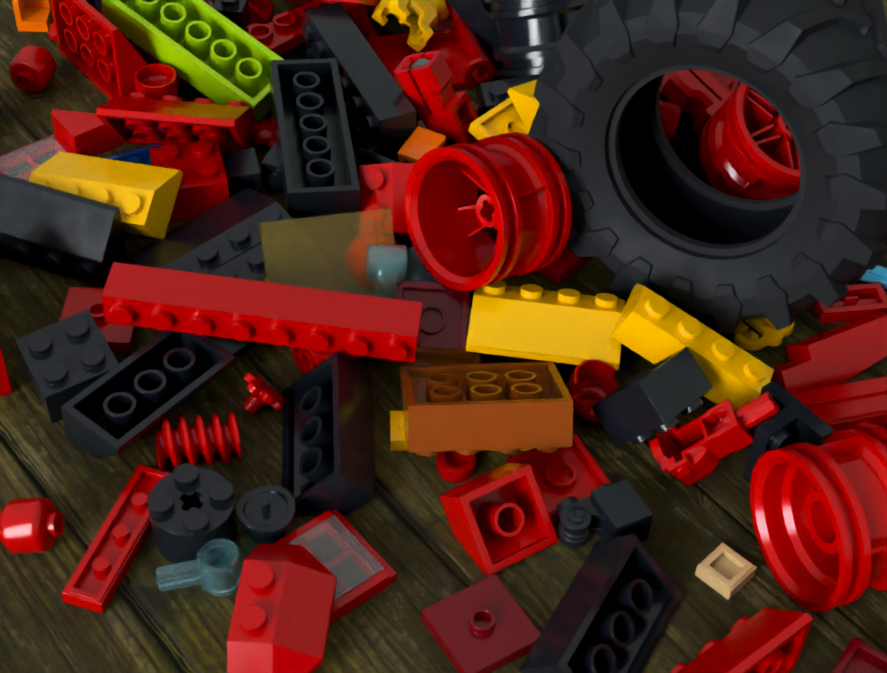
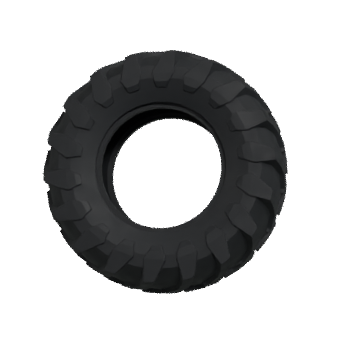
M589 0L567 25L536 81L533 96L540 105L528 136L539 141L550 151L565 176L572 205V223L567 246L577 257H599L610 269V290L624 297L631 294L633 287L637 283L641 284L686 313L689 312L714 318L719 334H734L741 320L768 318L774 328L779 330L790 326L795 321L796 310L818 301L830 307L845 297L848 293L846 284L851 285L862 278L868 269L873 270L887 253V24L882 0ZM680 70L716 72L746 84L764 97L782 117L794 139L800 162L799 191L776 199H744L723 193L695 176L674 152L662 125L659 100L664 75Z

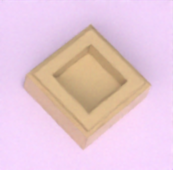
M722 542L697 565L695 576L729 600L754 576L757 567Z

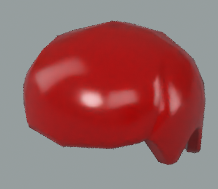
M598 359L584 360L572 372L566 386L574 401L573 411L583 420L590 422H600L591 406L619 387L614 379L615 368Z

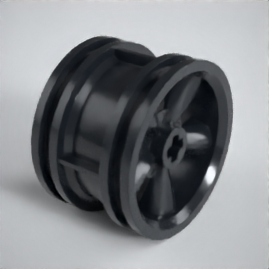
M484 0L485 3L491 4V8L485 12L486 18L489 19L494 49L492 52L493 59L501 63L495 67L496 75L515 77L540 74L567 25L589 0Z

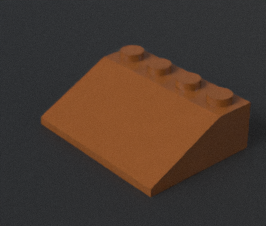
M554 362L400 366L405 438L408 453L415 452L417 455L429 457L435 456L442 451H456L462 455H474L479 453L480 450H497L500 453L513 454L519 452L520 449L537 448V450L542 452H556L561 447H572L574 401Z

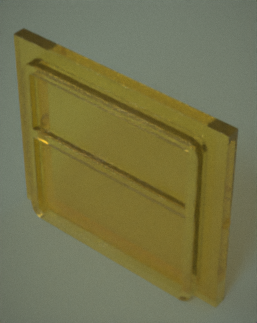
M390 208L259 223L266 282L339 292H359L363 295L395 299L396 280H399Z

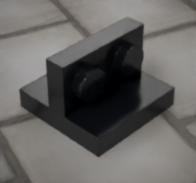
M774 380L762 387L760 395L769 391L780 410L775 415L751 428L754 438L743 478L749 484L756 462L767 451L801 442L818 446L834 431Z

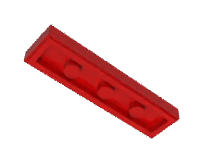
M138 465L61 592L63 602L102 614L105 612L152 530L148 510L150 493L161 479L171 473Z

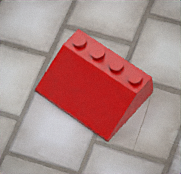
M50 0L59 53L110 99L118 95L129 96L130 93L136 92L134 74L136 70L147 65V63L122 32L86 0Z
M132 92L129 96L118 95L97 107L96 110L98 118L121 143L149 146L161 144L163 146L217 139L220 152L252 148L255 115L252 109L243 102L229 101L227 105L214 104V101L205 98H196L194 102H188L172 95H164L162 99L149 98L144 93Z

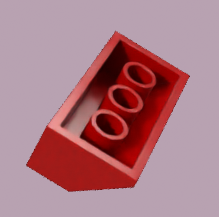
M763 608L751 618L748 616L740 618L732 626L727 636L720 641L717 639L710 640L700 650L696 659L688 665L684 662L678 664L670 673H791L796 668L814 618L807 612Z

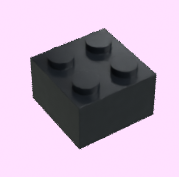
M88 309L14 340L22 367L52 424L63 419L62 405L119 364Z
M685 347L638 372L592 405L591 408L616 447L630 440L634 445H637L651 437L655 433L653 429H656L661 434L679 423L678 414L681 412L684 416L701 406L703 402L700 397L713 387L689 349Z

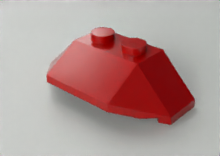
M260 543L244 559L227 638V673H314L324 663L337 579L303 545Z

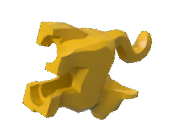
M381 0L371 17L384 26L388 21L386 16L394 15L400 24L410 27L407 44L419 53L433 35V27L438 21H444L449 16V11L446 6V0Z

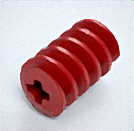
M229 412L226 424H222L217 413L213 414L209 426L205 425L201 415H197L193 427H189L183 416L179 419L177 429H173L169 419L164 418L161 429L156 430L159 470L165 469L168 458L171 459L174 468L183 463L185 456L189 463L197 466L200 456L203 455L207 464L213 466L217 453H220L224 464H230L232 454L236 452L242 463L239 423L234 412Z

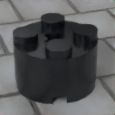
M184 463L178 465L173 473L161 479L151 491L148 498V510L152 534L159 553L165 559L180 566H195L197 561L209 559V563L217 561L231 550L237 539L235 495L233 485L222 475L212 470L197 468L196 465L191 463Z

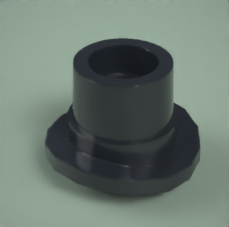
M276 485L259 486L241 496L236 506V515L240 524L250 531L251 538L256 543L273 544L284 537L286 529L292 524L296 515L295 500L291 492L284 487Z

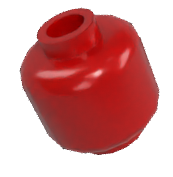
M28 45L22 47L9 65L8 73L10 79L18 88L29 93H38L48 86L55 75L57 66L54 58L45 48Z
M15 498L9 501L4 509L0 511V542L11 553L48 552L55 546L58 537H61L64 532L65 522L63 514L57 511L55 504L49 498Z

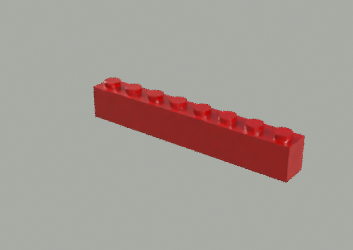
M117 262L112 264L101 295L106 323L190 333L199 336L228 338L237 341L266 343L276 346L312 349L314 351L334 353L338 351L339 353L411 363H415L423 306V302Z

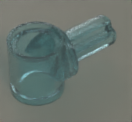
M367 244L366 277L374 281L373 296L395 299L396 282L402 281L406 276V245Z
M213 539L207 542L199 552H196V560L158 567L155 572L158 589L165 592L201 584L202 591L207 590L215 596H226L234 593L238 589L241 576L240 555L237 545L228 539Z

